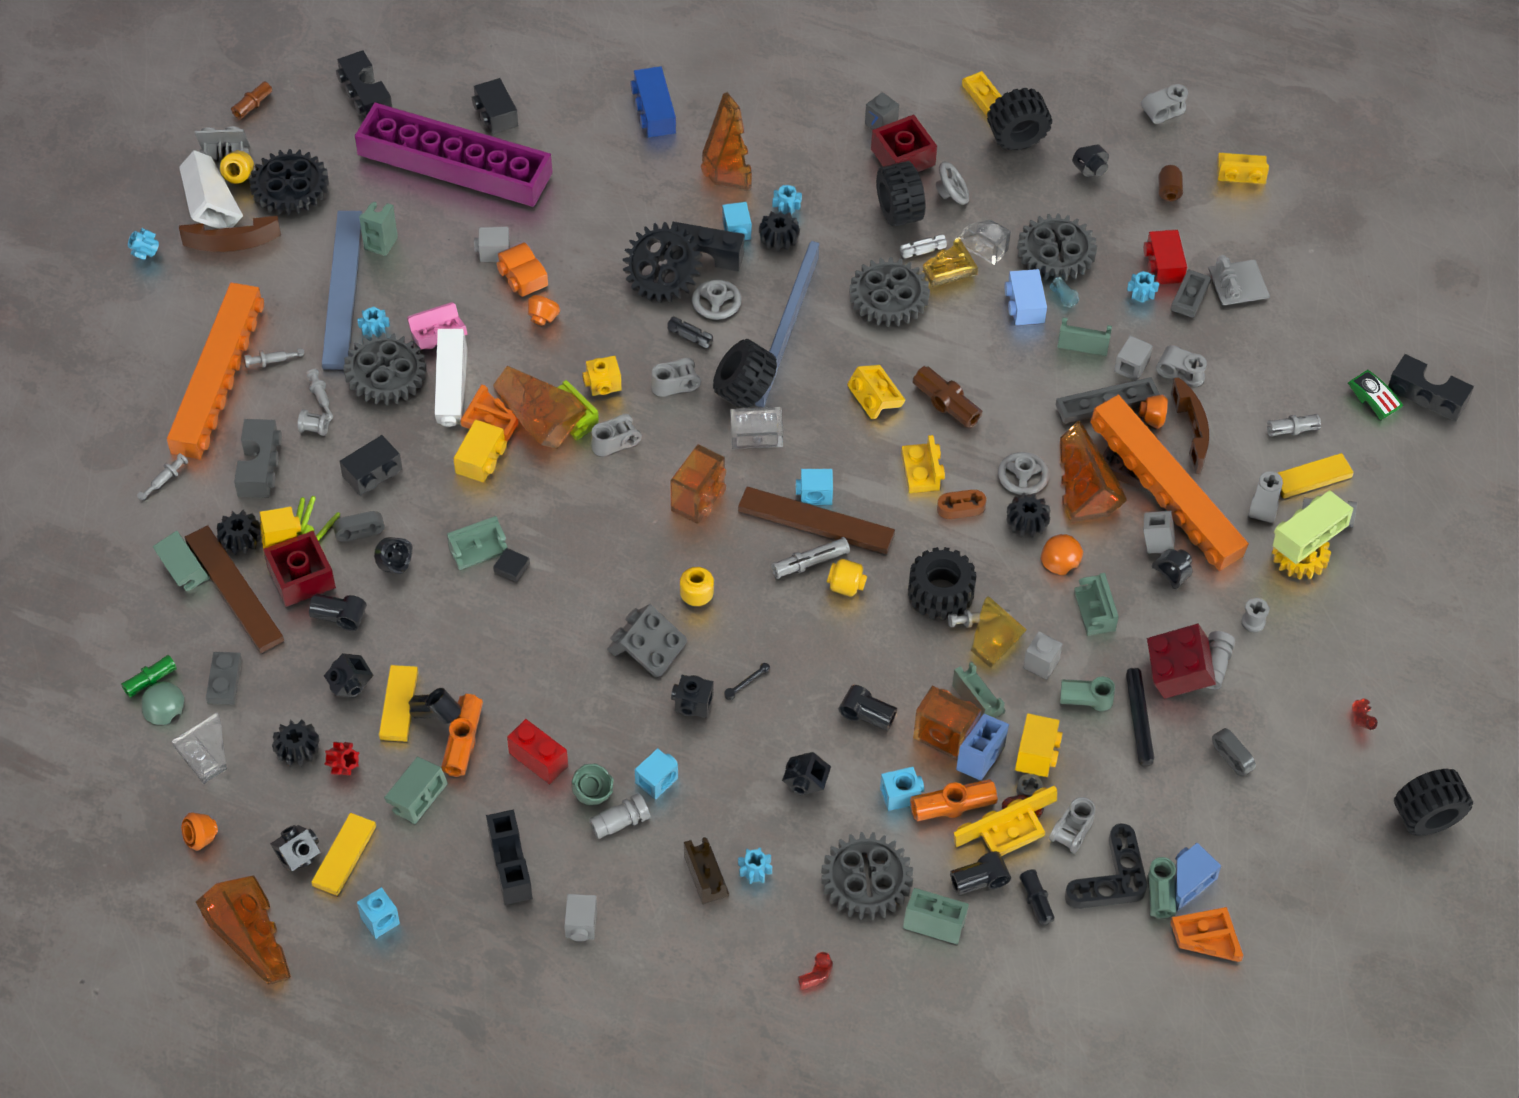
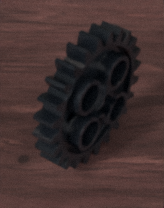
M289 149L287 154H284L279 150L278 156L270 153L269 160L262 158V165L255 164L256 171H251L252 178L249 179L251 194L254 195L255 202H260L261 208L267 206L268 212L277 209V214L280 215L283 210H286L287 215H290L291 210H295L297 214H300V208L309 211V204L317 206V199L323 200V193L328 192L329 179L327 168H324V163L319 162L317 156L311 158L310 152L302 155L299 149L296 154H292V150Z
M664 222L662 229H660L654 223L652 231L645 226L644 235L636 232L638 240H629L633 248L624 250L630 255L622 260L629 265L623 268L625 273L630 274L626 280L629 283L634 282L631 288L634 291L640 289L638 294L641 297L647 294V299L651 302L655 296L659 303H662L665 296L669 302H672V295L674 294L681 299L680 291L684 290L690 293L687 287L688 284L696 286L693 277H701V274L696 270V268L703 267V264L696 260L703 256L701 252L696 251L700 246L697 242L692 243L694 240L692 234L686 236L687 231L685 228L678 232L676 224H673L671 229H669L668 224ZM654 243H661L660 249L657 252L650 251ZM677 250H683L684 253L680 259H673V254ZM666 259V264H661V266L658 264L659 261L662 262ZM646 266H652V271L649 275H642V270ZM675 273L674 280L670 283H665L666 275ZM657 277H659L658 282L654 283V280H656Z

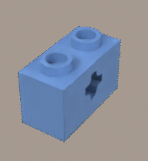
M983 714L960 746L956 770L981 781L1005 748L1009 724Z

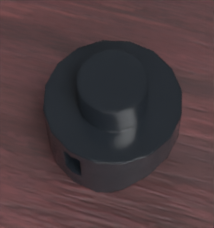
M1099 144L1080 147L1075 152L1072 162L1086 177L1093 175L1099 177L1108 170L1109 154Z
M395 537L382 539L375 548V563L384 572L404 573L412 557L413 547L411 542Z
M1167 549L1152 564L1153 569L1162 573L1170 581L1173 589L1179 588L1193 573L1190 565L1192 558L1188 552L1182 549L1179 551Z

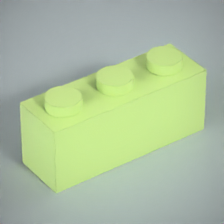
M1330 490L1321 497L1316 496L1310 505L1304 509L1300 508L1287 522H1281L1276 527L1272 546L1292 562L1298 564L1349 526L1354 508Z

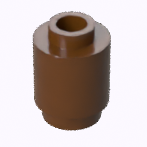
M1175 165L1164 166L1158 175L1159 196L1166 201L1178 200L1183 195L1182 172Z

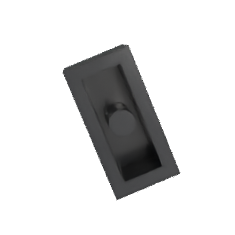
M500 78L474 86L473 106L475 110L481 112V121L484 126H488L491 134L518 126L517 109Z
M380 435L339 461L343 478L359 495L373 490L378 484L394 477L402 470L400 453L383 435Z

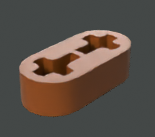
M979 490L944 493L938 499L937 512L945 519L978 516L985 510L986 496ZM971 500H975V502H976L978 505H974L973 502H970V501H971ZM950 503V506L953 508H948L945 504Z

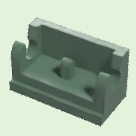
M372 202L365 213L359 217L364 249L387 256L398 238L394 205L387 203L381 212H375L377 202Z
M1063 317L1057 348L1107 356L1112 326L1107 325L1106 332L1067 325L1068 318Z
M497 516L447 533L449 550L459 570L498 557L508 548L504 541L506 540L505 534L498 522Z
M178 531L152 546L179 587L184 585L185 591H189L204 581L210 580Z
M1100 573V575L1081 578L1079 584L1086 586L1075 587L1074 594L1087 636L1116 631L1119 616L1106 574Z
M973 662L969 663V668L965 672L961 666L954 669L952 686L978 720H980L983 714L997 718L1005 713V703L1001 698L997 699L976 673L977 667Z
M417 756L384 798L387 803L395 806L392 809L395 814L416 824L448 782L440 766Z
M914 888L906 908L903 928L958 945L969 904Z

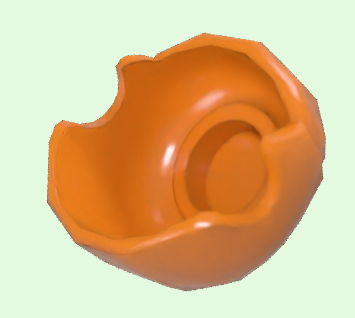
M1059 534L1051 537L1046 542L1040 559L1044 567L1050 572L1066 575L1071 569L1078 568L1079 563L1082 561L1083 549L1073 536Z

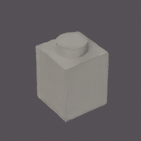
M479 227V238H474L475 252L480 253V262H499L498 253L510 249L508 227Z
M1130 336L1117 355L1114 372L1134 381L1138 380L1150 362L1153 345Z
M1171 511L1145 513L1143 530L1148 554L1164 553L1167 549H1174L1175 531Z
M1038 632L1026 650L1023 668L1047 680L1060 660L1063 643Z
M567 894L565 915L566 938H571L575 941L595 939L596 895Z

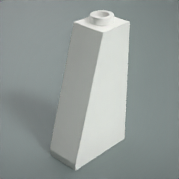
M193 150L179 167L192 220L217 229L233 228L243 217V214L212 157Z
M438 329L435 418L437 424L446 427L461 424L464 411L467 344L463 329Z

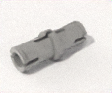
M1318 414L1299 417L1290 415L1285 419L1268 420L1267 424L1271 426H1267V432L1272 437L1281 434L1298 435L1304 431L1320 430L1321 419Z

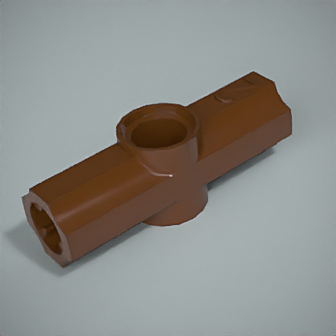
M929 366L920 368L913 377V384L931 398L933 406L939 412H948L966 428H972L977 424L983 411L964 396V392L958 383L952 380L947 382Z

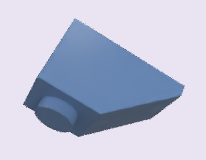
M1198 843L1190 849L1185 847L1175 858L1174 884L1177 912L1218 879L1221 865Z

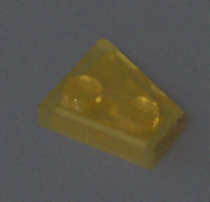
M958 238L953 241V246L950 249H942L937 253L936 257L923 264V273H925L930 285L935 287L978 275V267L961 239Z
M987 596L982 605L971 651L992 668L1025 634L1027 629Z

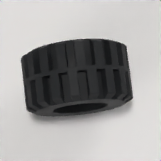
M1017 88L1009 93H1004L1002 97H998L995 100V103L991 104L990 110L987 112V121L998 145L1008 150H1022L1039 143L1040 139L1045 138L1047 132L1051 130L1053 121L1042 95L1032 88L1029 90L1028 88L1020 90Z
M910 161L880 167L877 172L876 188L881 210L888 223L892 227L923 220L926 209L925 193L920 175Z
M750 339L740 340L728 350L720 361L713 379L714 392L740 409H747L753 406L762 398L773 381L777 368L776 357Z
M936 547L932 549V552L928 550L922 552V557L917 556L914 563H912L909 575L908 596L909 600H912L913 607L915 609L919 608V613L922 615L927 613L931 619H935L936 616L940 617V620H946L949 614L960 613L962 615L967 607L970 608L974 599L977 575L974 571L975 566L973 563H969V558L966 555L960 556V551L958 550L952 552L947 547H944V550H939ZM946 580L951 582L953 586L947 588L937 587L931 581Z
M1438 769L1422 774L1404 785L1394 797V804L1409 833L1420 836L1443 831L1458 823L1471 811L1473 800L1456 770Z

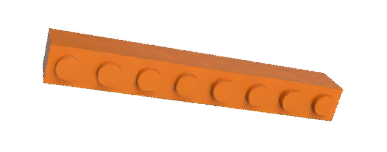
M230 282L168 434L167 442L171 454L178 455L181 453L185 457L201 459L203 451L208 449L211 431L215 430L218 424L219 411L225 407L227 391L233 387L234 373L240 369L242 353L248 349L250 333L255 331L257 315L264 308V298H261L259 287Z
M1119 394L1094 408L1091 418L1093 429L1104 437L1112 451L1117 452L1123 459L1125 466L1132 470L1139 478L1142 486L1155 496L1157 503L1167 511H1171L1174 523L1186 532L1191 543L1199 547L1210 564L1214 565L1218 571H1221L1244 557L1249 543Z

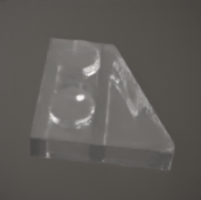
M218 713L213 714L172 741L173 747L203 784L227 770L221 720Z

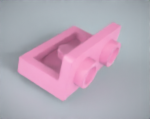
M454 302L407 317L412 339L420 347V350L432 349L437 346L438 329H463L464 335H468L465 324L458 316Z

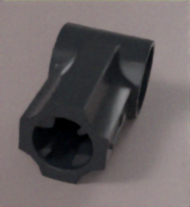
M315 594L310 601L309 616L336 622L339 627L345 630L355 631L359 628L367 604L362 598L354 595H347L344 599Z
M851 685L838 708L840 714L848 720L859 721L862 719L885 730L890 729L897 714V707L872 697V694L860 685Z
M438 688L427 695H413L408 702L410 705L409 713L414 718H438L442 724L453 722L459 716L462 709L444 688Z
M997 851L983 855L976 863L950 871L952 885L958 895L987 886L989 889H997L1008 884L1011 880V875L1000 852Z

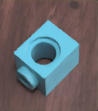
M747 202L722 205L724 230L745 234L744 240H751L752 223Z
M801 469V479H796V495H801V502L810 505H832V469Z
M658 748L635 769V784L655 800L678 779L677 761L673 756L668 753L664 754Z
M914 767L881 774L880 789L887 810L891 811L911 806L910 798L921 795L924 792L922 777L916 776ZM898 787H907L908 789L901 790Z
M382 887L357 902L360 918L375 939L400 924L397 907Z

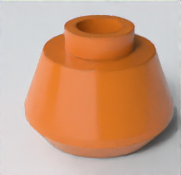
M533 295L528 299V315L532 317L531 321L535 324L544 326L545 323H551L560 313L559 305L548 298Z
M1161 394L1147 397L1145 402L1141 401L1139 416L1143 417L1146 424L1155 429H1159L1164 425L1167 414V398Z
M191 812L183 819L181 830L186 845L198 851L214 840L218 827L216 821L211 819L209 815Z

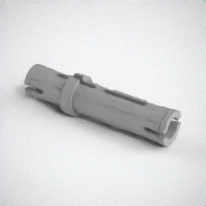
M843 537L802 553H792V556L771 563L773 574L778 579L796 571L798 573L804 572L807 567L843 554H848L850 552L849 544L846 538Z

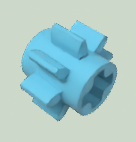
M782 185L779 190H774L772 207H778L779 212L780 210L783 214L791 212L792 215L795 210L801 209L802 193H796L795 186Z
M141 228L140 232L134 231L128 240V248L132 249L130 254L142 260H145L146 256L153 257L159 246V241L154 239L156 234L144 228Z
M1144 271L1137 275L1132 274L1131 281L1128 282L1127 291H1133L1131 298L1140 302L1154 299L1155 292H1158L1159 283L1154 282L1155 275Z
M375 307L368 308L365 311L362 310L363 318L357 319L358 326L362 329V335L372 337V334H375L376 337H380L382 333L386 334L385 327H389L390 323L389 317H386L385 310Z
M760 847L757 850L751 851L747 848L745 858L738 857V866L741 867L739 869V876H745L749 880V884L758 881L764 883L765 874H772L773 866L770 865L771 855H765Z

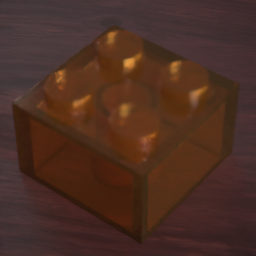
M699 444L694 448L670 480L671 511L697 524L703 516L709 515L714 501L717 498H721L726 490L725 475L727 470L725 469L724 456Z
M932 685L916 709L913 738L958 760L960 746L980 720L981 709L977 708L972 702L963 701L953 696L949 691Z

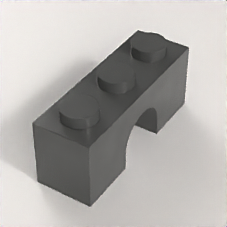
M244 419L241 436L244 455H254L257 457L249 461H237L234 483L238 497L269 498L270 488L275 487V472H273V468L278 466L279 460L276 448L281 446L282 433L281 430H277L275 420Z

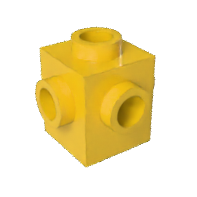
M616 356L586 361V372H582L584 386L590 388L592 396L622 391L621 373Z

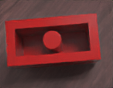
M1179 231L1149 232L1148 240L1144 242L1143 249L1145 257L1148 256L1149 258L1148 272L1155 275L1154 282H1158L1159 285L1182 283L1186 275L1187 264Z
M525 719L507 736L509 754L549 785L568 767L567 749L529 720Z

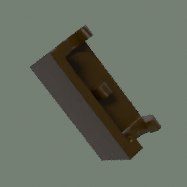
M703 837L702 844L699 846H694L692 840L685 841L684 858L702 905L728 897L729 891L708 839Z

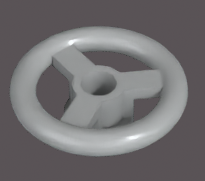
M942 162L939 166L941 180L936 182L939 194L944 199L951 196L960 205L967 204L969 192L964 179L951 163Z
M710 280L702 283L695 289L692 303L700 315L709 319L720 320L728 318L738 311L741 305V294L733 284L727 281ZM700 295L709 300L712 305L711 311L702 307ZM734 298V303L728 310L719 312L720 306L724 301Z
M1017 452L1002 460L998 468V477L1001 484L1010 492L1018 495H1023V493L1031 495L1041 491L1047 485L1049 469L1040 457L1032 453ZM1006 469L1016 474V477L1019 479V487L1007 479ZM1041 472V480L1036 485L1027 487V480L1031 478V475Z

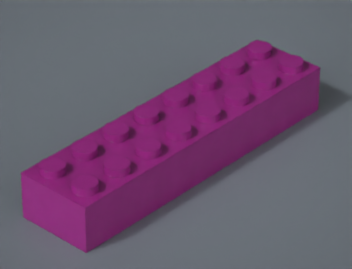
M379 103L373 104L355 134L357 155L532 207L535 206L552 175L551 153Z

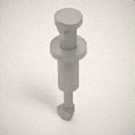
M299 348L297 352L291 353L279 351L265 354L261 350L259 351V356L251 357V355H244L245 367H249L250 364L261 363L263 368L266 367V363L286 361L288 357H301L304 354V349Z
M311 369L306 373L309 381H312L309 389L312 393H315L320 407H323L326 414H329L330 422L333 419V414L329 410L330 402L324 390L326 383L323 380H319V371L317 369Z
M179 453L177 459L171 465L165 463L163 465L165 469L151 481V486L144 493L140 491L137 497L145 500L154 489H159L172 476L177 477L178 473L176 470L182 464L186 465L188 463L186 457Z
M1003 609L1000 613H992L991 611L971 613L970 610H965L962 616L949 614L948 624L952 628L955 627V624L964 623L966 628H971L974 623L990 622L993 618L998 617L1007 618L1010 610Z

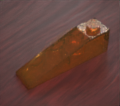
M728 92L722 96L703 149L701 170L704 176L709 177L715 185L748 191L752 187L751 166L745 163L744 155L748 154V149L740 136L744 133L741 111Z
M510 366L504 369L493 384V387L522 426L543 446L558 449L587 410L572 393L559 389Z
M1076 422L1060 437L1061 462L1064 464L1065 475L1061 476L1062 484L1065 485V495L1062 496L1063 506L1069 520L1072 522L1109 517L1127 501V498L1119 481L1082 423Z
M254 875L216 883L196 901L209 927L268 985L287 980L291 977L283 949L276 943L274 932L277 931L275 922L269 920L267 910L270 908L269 901Z

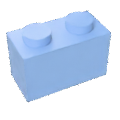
M1039 269L1010 271L1009 281L1005 282L1004 289L1006 297L1010 296L1008 310L1009 315L1014 316L1015 325L1045 323L1047 304Z

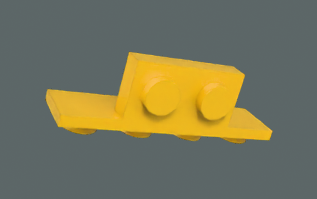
M1055 785L1048 789L1046 787L1040 788L1031 797L1024 800H1014L1003 810L988 812L981 820L975 823L968 822L959 826L953 832L956 847L982 836L990 852L997 851L1003 856L1044 837L1045 831L1034 811L1057 801Z

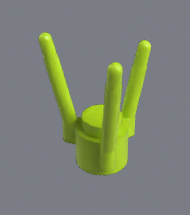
M311 496L302 522L305 498H300L296 516H299L301 532H297V536L315 531L312 526L307 524L316 500L315 496ZM339 512L316 535L318 541L340 517Z

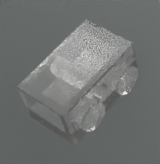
M782 408L730 409L732 449L783 447Z

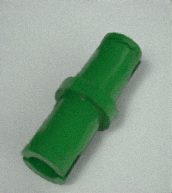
M166 655L150 667L144 666L141 668L140 673L121 683L126 695L131 698L143 689L156 684L162 677L175 671L177 668L173 659Z

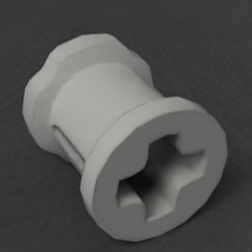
M302 409L298 418V431H312L325 436L329 426V414L308 413V410Z
M1261 598L1250 599L1246 603V612L1242 616V626L1250 632H1259L1265 627V618L1269 613V606Z

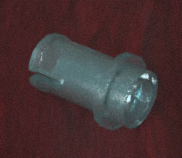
M1061 277L1053 280L1057 286L1053 283L1050 284V289L1061 299L1063 306L1072 308L1079 302L1078 292L1072 290Z

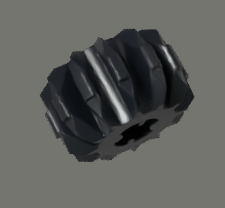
M781 210L778 214L771 211L769 216H763L762 223L759 226L761 242L767 244L768 249L776 247L777 251L780 248L788 250L790 245L795 246L800 236L797 218H792L791 212L783 214Z
M1023 493L1021 498L1014 497L1012 503H1009L1006 512V521L1008 525H1012V532L1020 531L1022 537L1025 533H1029L1032 538L1036 532L1043 533L1045 527H1048L1050 523L1051 511L1050 506L1045 505L1044 498L1036 499L1035 493L1031 497H1028L1025 493Z
M242 510L239 514H236L232 511L230 517L222 516V522L217 523V540L226 552L232 550L234 555H236L239 551H243L247 554L248 548L256 549V542L261 541L260 522L256 520L253 513L247 515Z
M291 719L288 726L280 724V732H274V742L272 744L273 752L277 754L278 760L280 762L286 760L289 767L294 762H297L302 767L303 760L305 759L312 762V754L318 753L320 741L319 735L315 732L312 724L306 725L302 719L298 724H294Z

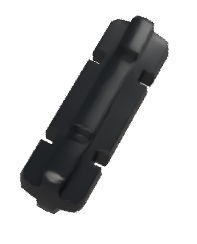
M675 316L671 317L668 321V330L674 333L679 332L678 335L695 343L699 342V345L705 348H709L713 342L712 334L706 331L702 333V329L685 321L682 323V320Z

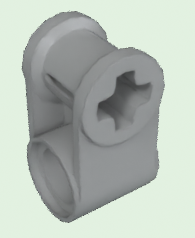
M1172 85L1145 96L1141 106L1153 123H1162L1165 120L1185 113V100L1188 97V90L1183 85Z
M1170 345L1166 347L1156 366V371L1164 378L1174 380V378L1179 377L1189 387H1198L1204 383V371L1207 367V361L1201 355Z
M683 358L678 361L660 363L654 366L651 379L652 392L657 396L666 397L697 389L702 381L694 370V360Z
M622 414L614 419L598 423L592 428L591 448L598 456H608L614 452L637 445L642 439V434L633 426L632 417L629 414Z
M1268 471L1260 476L1248 517L1274 523L1283 480L1278 473Z
M1086 797L1074 799L1063 817L1054 826L1049 840L1052 842L1058 841L1070 848V852L1075 854L1093 824L1095 814L1094 803ZM1078 812H1083V813H1085L1087 816H1086V817H1080V816H1078L1076 813H1078Z

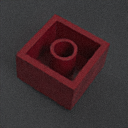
M914 114L872 130L871 150L883 167L910 161L917 171L920 172L936 165L937 145Z
M314 531L263 549L267 568L285 607L311 598L315 594H321L336 588L332 568Z
M1199 623L1147 638L1154 685L1164 699L1216 685L1209 639Z

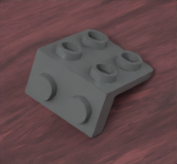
M649 604L639 610L635 608L628 614L625 619L627 624L624 628L620 627L614 632L610 638L613 642L607 650L614 656L627 651L654 677H659L687 643V639L660 612Z

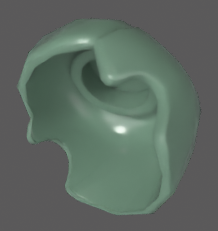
M158 682L150 686L142 697V714L145 719L156 725L170 724L174 716L177 714L181 715L185 700L181 689L170 682Z
M596 763L584 764L575 771L572 777V792L578 801L586 805H599L605 802L613 793L614 779L604 767Z

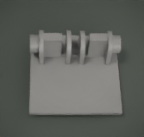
M232 126L227 127L225 130H216L207 127L202 128L201 131H195V135L202 148L200 153L211 156L213 161H218V148L220 161L223 159V148H226V155L230 153V148L231 152L239 150L249 154V148L245 147H250L244 129Z
M1221 255L1217 258L1215 266L1208 267L1222 306L1270 298L1255 259L1231 263L1229 258Z

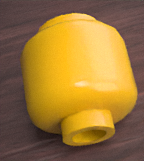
M232 151L220 163L221 175L226 181L234 184L243 183L251 177V171H254L253 159L244 151Z
M839 559L837 563L832 562L826 583L830 584L831 591L853 597L857 590L863 591L867 575L862 574L863 566L861 564L846 559Z
M691 567L685 570L680 577L681 598L688 605L692 606L707 604L714 594V578L711 572L702 567Z

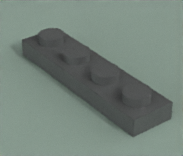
M1152 377L1056 398L1055 405L1063 423L1067 424L1092 418L1094 408L1118 394L1131 409L1140 407L1141 401L1145 402L1147 397L1160 394Z

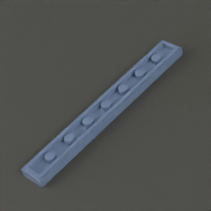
M338 211L322 357L323 369L344 370V358L348 357V350L350 349L361 241L359 217L362 211Z
M811 241L808 245L769 350L777 359L776 373L819 259L818 242ZM775 376L770 387L762 398L755 403V406L764 408Z

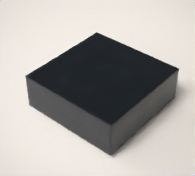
M506 548L493 566V570L495 573L517 582L530 564V558Z

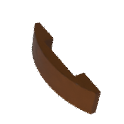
M278 216L253 218V226L205 230L203 223L179 225L180 236L184 246L209 252H231L250 249L281 236Z
M1177 377L1173 380L1171 396L1176 412H1187L1194 434L1189 455L1195 474H1200L1209 445L1208 420L1196 394L1182 379Z

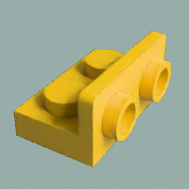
M1218 153L1217 174L1219 181L1266 183L1269 171L1266 156Z
M881 365L858 366L847 383V386L871 419H876L882 409L902 407L905 402V398Z
M928 435L927 444L902 446L901 454L909 493L940 491V482L945 479L943 464L939 465L938 459L941 458L940 445L935 444L934 436Z

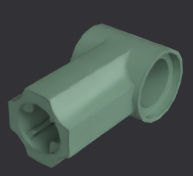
M1104 676L1097 677L1093 681L1062 679L1060 704L1089 705L1097 711H1106L1113 706L1115 684L1110 678Z
M1166 857L1154 859L1147 875L1150 916H1154L1157 919H1167L1176 915L1174 884L1176 868L1172 860ZM1155 872H1164L1167 877H1159Z

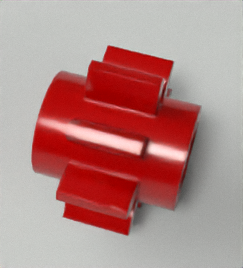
M333 742V748L325 751L326 762L324 764L332 768L331 774L351 775V770L359 766L358 755L360 753L352 749L353 743Z

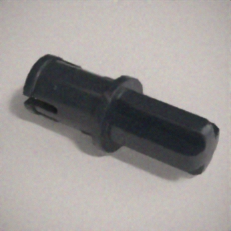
M1030 869L1023 872L1019 878L1028 896L1026 901L1032 905L1038 922L1042 925H1048L1055 918L1047 900L1048 892L1043 890L1036 870Z

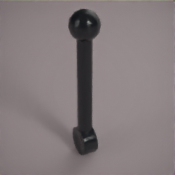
M762 663L760 669L737 686L727 688L724 692L725 698L727 700L734 699L736 692L762 673L769 672L770 665Z

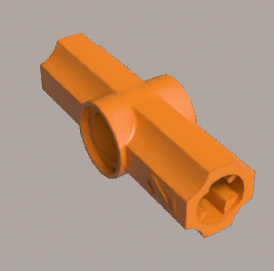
M473 694L459 696L458 704L462 708L461 713L449 726L450 735L441 766L443 772L449 776L459 777L466 774L471 750L475 746V734L483 700ZM460 734H467L466 736L462 737L458 736Z
M991 779L966 785L957 782L949 783L943 790L916 795L910 798L911 811L917 822L944 815L950 818H957L964 811L997 804L998 801L996 787ZM949 799H956L958 802H953Z

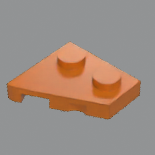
M482 384L461 418V426L468 429L471 428L475 419L503 428L504 438L507 442L518 425V417L511 410L505 408L504 403L499 398L495 399L488 392V388Z
M1227 907L1172 917L1170 923L1179 948L1236 962L1242 961L1243 953Z

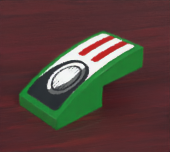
M1368 369L1348 382V385L1360 402L1367 401L1380 421L1403 406L1392 390Z

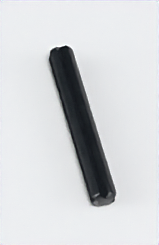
M1129 668L1126 673L1138 760L1141 765H1152L1154 752L1142 673L1139 668Z

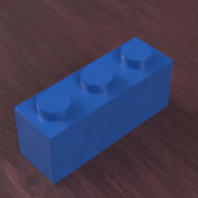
M662 66L634 70V80L630 81L632 94L637 95L635 98L637 112L641 111L642 113L640 115L641 128H646L648 138L676 134V116Z

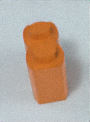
M525 242L498 253L499 262L496 263L498 271L502 276L506 275L513 292L517 291L523 297L548 286L547 272Z

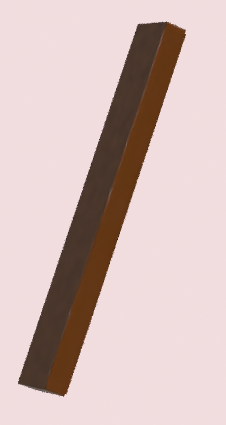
M748 486L738 505L739 512L834 540L844 537L848 544L887 555L895 535V529Z
M207 525L185 536L187 545L260 654L284 642L282 633L221 543L218 542L210 527Z

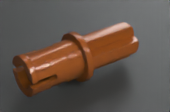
M264 81L251 93L246 92L242 100L231 107L232 114L237 119H243L251 110L260 106L259 102L272 92V87L268 82Z

